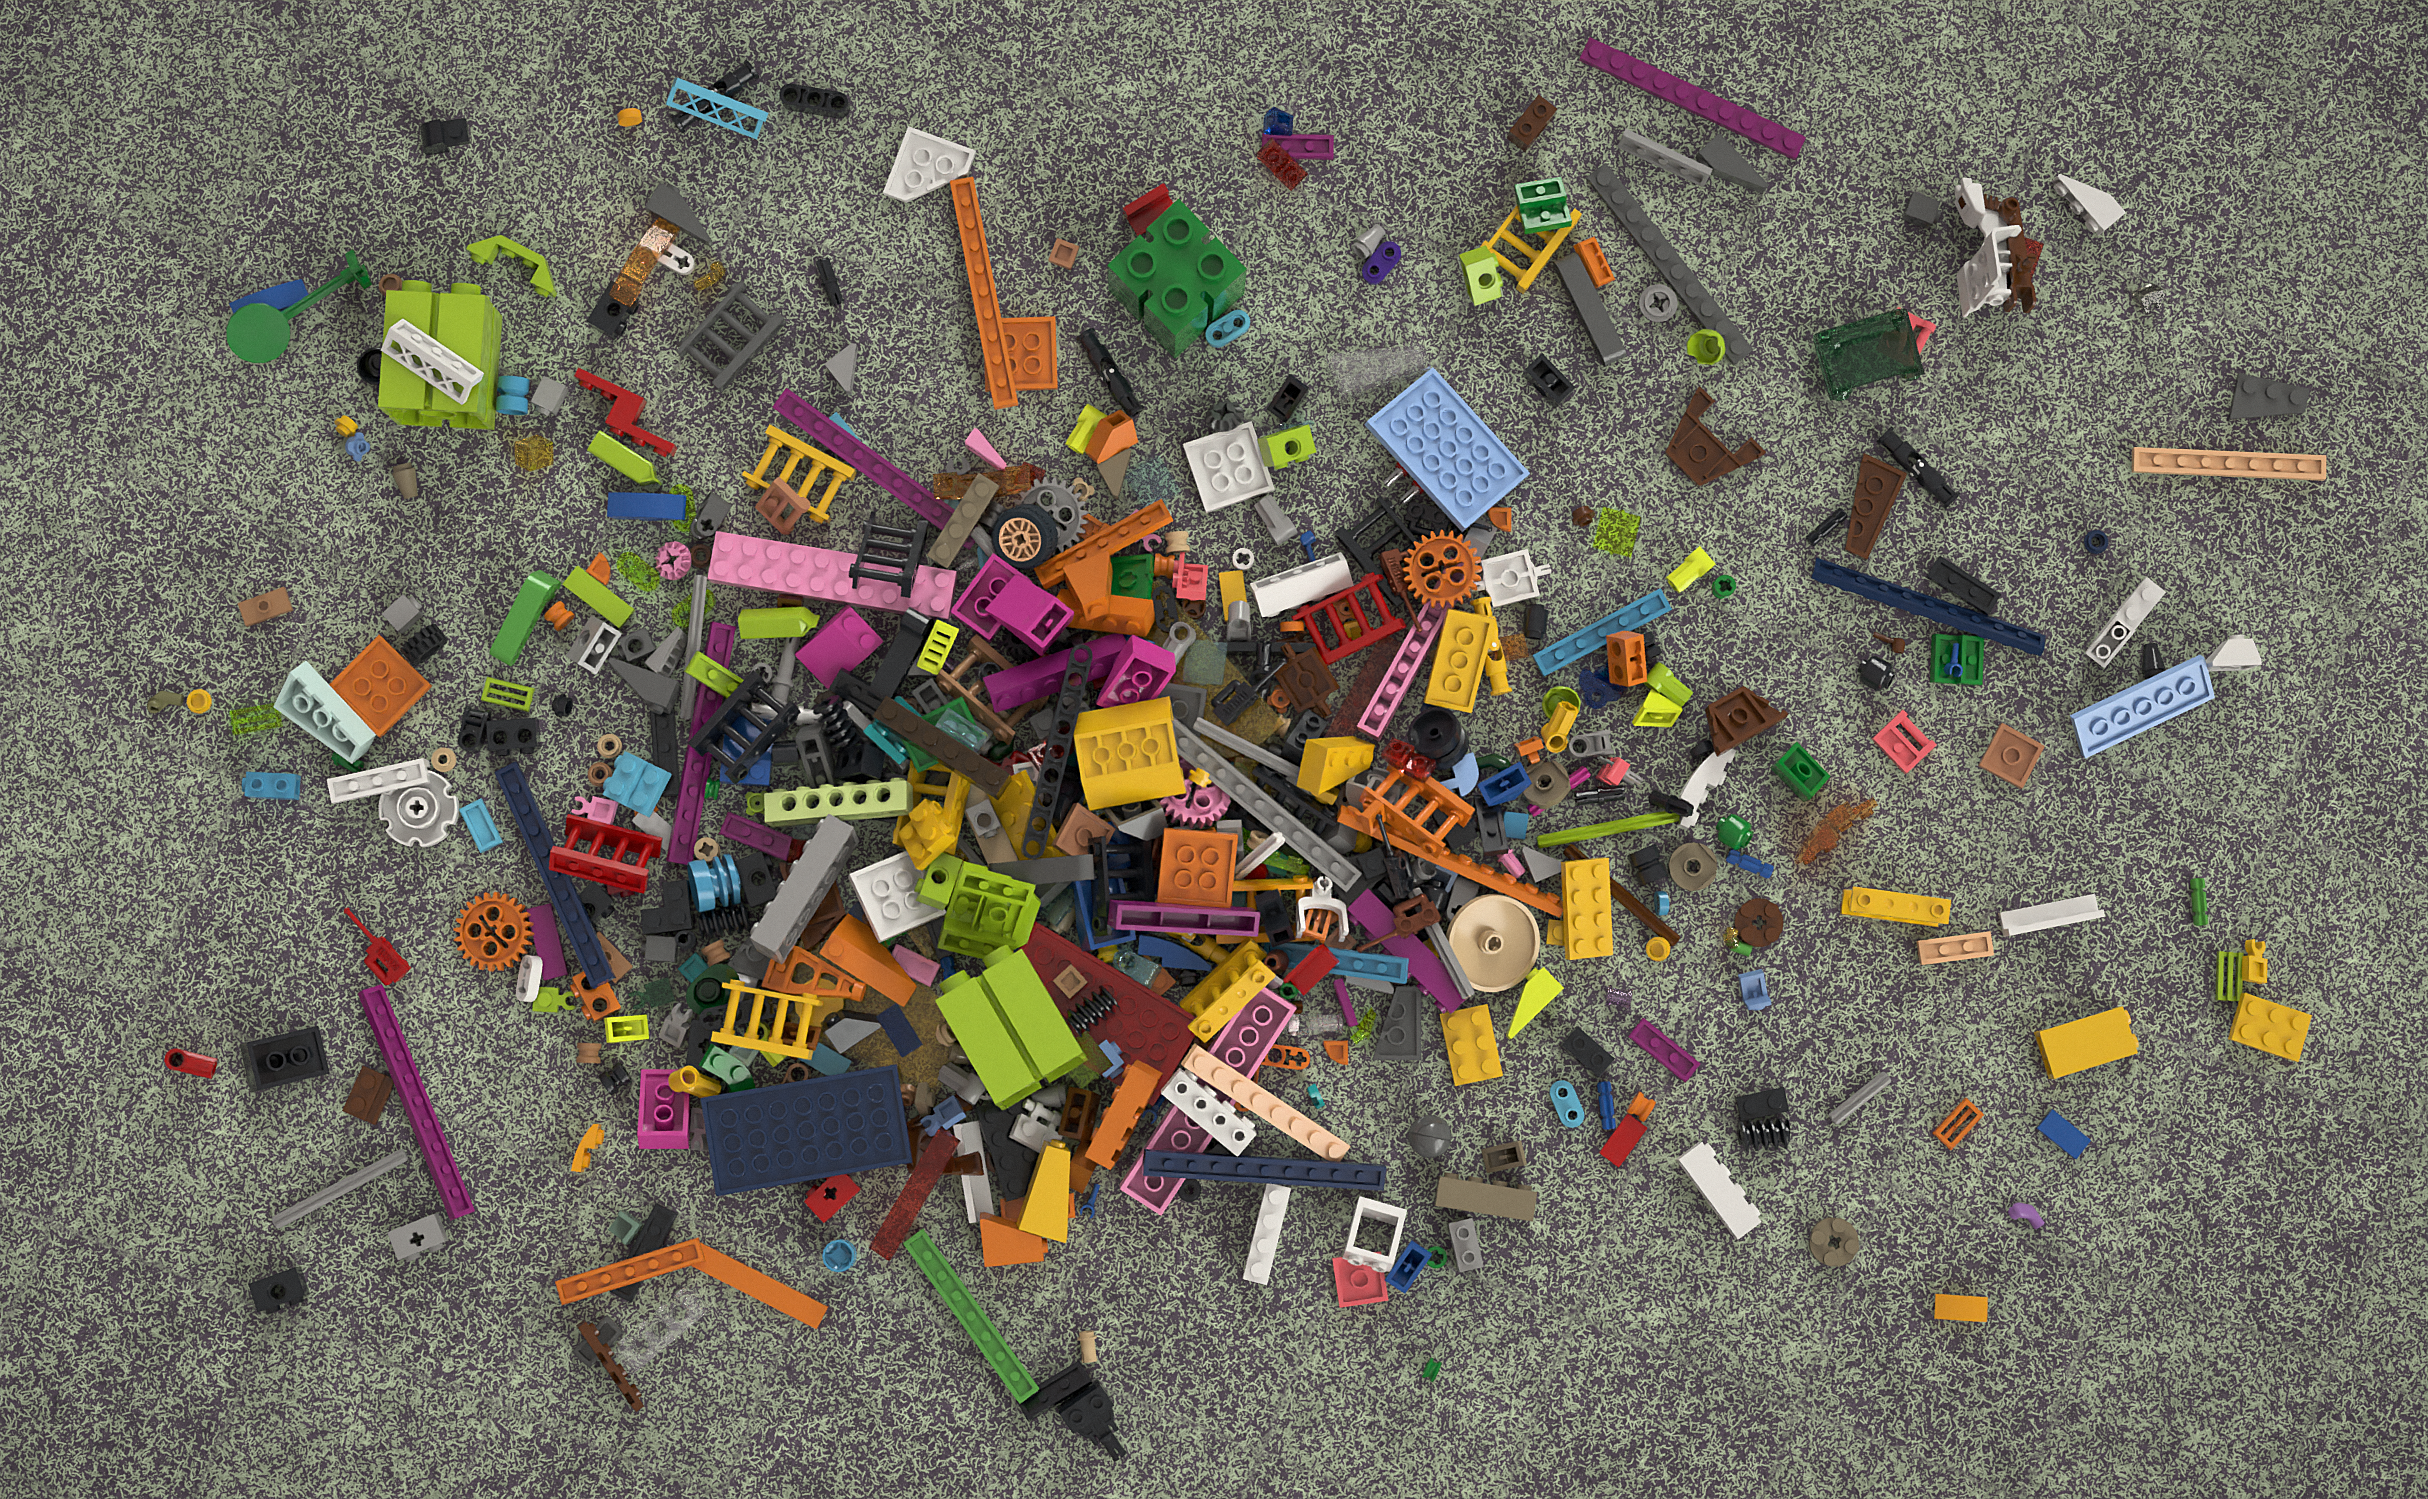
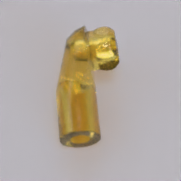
M713 262L710 265L712 272L693 281L697 291L712 286L725 275L726 268L723 267L722 262Z

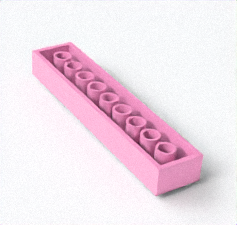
M716 531L707 579L711 583L776 594L803 596L806 599L842 605L848 604L849 606L902 615L905 614L909 607H912L933 620L940 618L950 622V611L953 606L958 574L957 571L919 565L910 598L901 597V586H897V583L860 577L857 589H853V578H849V569L851 563L855 564L857 554ZM865 563L863 567L898 574L900 571L904 572L900 568Z
M1265 986L1221 1028L1207 1052L1251 1079L1297 1009L1296 1006ZM1197 1076L1196 1082L1202 1087L1206 1084L1217 1093L1215 1098L1221 1103L1226 1100L1232 1106L1235 1104L1236 1100ZM1172 1103L1119 1184L1120 1190L1162 1216L1186 1178L1143 1176L1141 1172L1144 1149L1203 1153L1213 1136Z

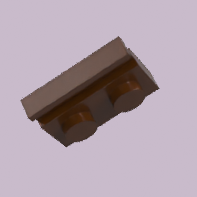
M362 1066L342 1111L377 1125L394 1088L393 1079L369 1067Z

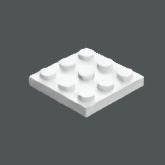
M1252 421L1239 425L1233 430L1217 432L1183 444L1206 513L1275 491L1268 468L1264 467Z
M907 851L853 872L848 876L879 943L946 914L945 909L942 911L915 901L917 892H914L918 879H923L925 870L921 871L915 868Z

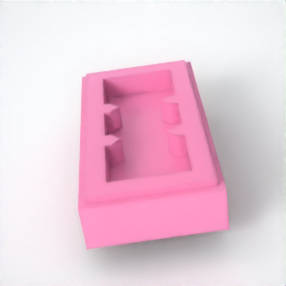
M896 944L891 955L908 976L931 987L941 965Z

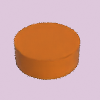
M1281 622L1280 632L1304 631V622Z

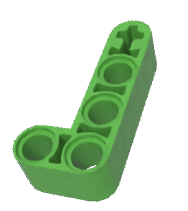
M542 570L535 571L527 577L490 649L489 655L510 667L514 665L546 603L555 597L556 594L554 592L556 589H560L561 581Z

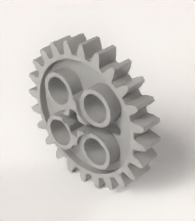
M1044 477L1043 484H1041L1038 479H1035V487L1026 484L1027 492L1022 490L1018 492L1022 499H1014L1013 501L1017 505H1033L1035 501L1045 511H1053V518L1067 527V530L1064 531L1055 522L1056 529L1058 530V543L1053 555H1056L1057 548L1061 553L1066 550L1065 545L1069 548L1074 546L1072 540L1081 541V538L1077 535L1078 533H1086V530L1081 526L1082 524L1089 523L1088 520L1083 519V515L1088 514L1089 511L1082 510L1087 501H1079L1082 492L1074 494L1076 486L1072 485L1067 488V480H1063L1061 484H1058V477H1054L1052 483H1050L1049 478ZM1046 492L1051 493L1054 498L1050 506L1045 505L1042 500ZM1066 507L1072 511V518L1069 521L1063 520L1061 516L1062 510Z

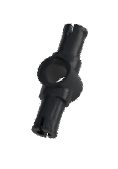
M1264 640L1256 641V661L1253 662V669L1249 678L1251 687L1260 681L1256 677L1257 673L1266 675L1272 670V663L1270 662L1271 641L1266 640L1265 644ZM1274 675L1256 692L1259 697L1252 705V713L1257 714L1258 710L1259 714L1267 713V694L1270 693Z

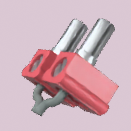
M1602 756L1597 758L1603 766L1595 778L1604 784L1618 786L1622 779L1630 785L1635 783L1639 786L1643 781V778L1628 769L1630 764L1619 757H1608L1605 759Z

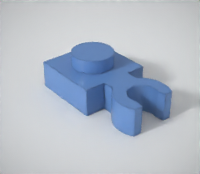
M952 1095L933 1108L934 1115L925 1116L920 1122L926 1128V1133L931 1137L938 1133L941 1126L947 1130L965 1118L966 1114L957 1098Z

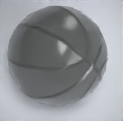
M1425 1115L1412 1123L1408 1139L1410 1146L1417 1154L1424 1158H1435L1448 1150L1452 1140V1133L1449 1125L1442 1118L1436 1115Z

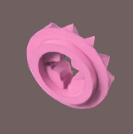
M676 541L665 542L663 547L658 548V555L654 559L657 564L655 568L659 571L660 576L668 580H678L684 577L691 566L689 549L684 544ZM670 555L678 557L676 558L677 560L674 561V566L671 564H666L671 559Z

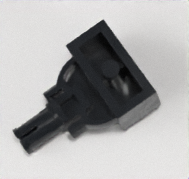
M1098 1379L1057 1406L1060 1416L1073 1434L1077 1432L1081 1436L1089 1438L1097 1446L1099 1443L1094 1436L1096 1435L1114 1462L1120 1459L1114 1448L1121 1457L1126 1455L1127 1451L1122 1447L1108 1426L1110 1425L1115 1432L1119 1430L1114 1422V1411L1112 1408L1114 1403Z

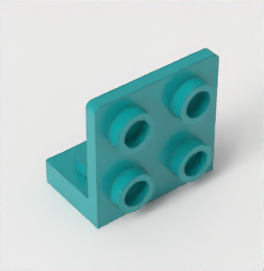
M897 696L894 699L895 702L917 716L922 717L901 696ZM875 721L864 729L863 732L899 765L903 764L909 757L901 738Z

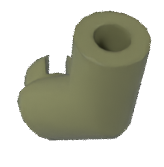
M159 691L148 700L147 710L150 713H157L169 704L181 707L184 695Z

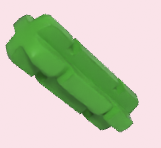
M2194 878L2190 880V886L2193 889V893H2191L2192 911L2195 912L2193 924L2195 926H2204L2208 924V915H2205V911H2207L2206 892L2203 891L2205 880L2204 878Z

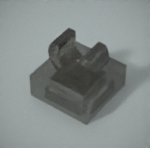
M2154 283L2131 292L2133 301L2138 303L2140 309L2146 314L2149 313L2148 306L2153 303L2154 307L2159 309L2161 308L2160 300L2165 298L2163 289Z

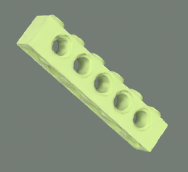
M892 778L890 782L883 783L880 780H869L866 784L861 785L855 782L843 783V786L839 787L824 784L820 785L818 789H811L805 786L797 787L796 791L774 789L773 793H764L765 823L771 827L816 824L821 819H825L828 814L841 821L904 816L913 810V786L904 778ZM890 792V798L886 802H882L883 795ZM862 795H866L865 802L858 804L859 798ZM843 797L842 803L835 807L836 799ZM819 799L818 806L811 809L812 802ZM796 801L794 809L788 811L789 804Z

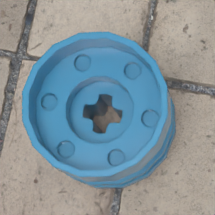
M730 854L722 855V865L717 856L713 857L711 869H709L704 859L687 863L690 889L698 913L715 909L716 897H719L723 907L728 906V895L733 905L740 904V878Z

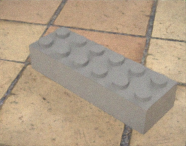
M830 814L825 819L819 821L815 830L817 833L812 840L809 839L805 843L802 850L804 852L799 860L794 861L789 871L791 874L786 881L783 880L780 883L774 901H770L766 905L760 923L756 922L750 931V939L756 950L781 965L860 842L854 827Z

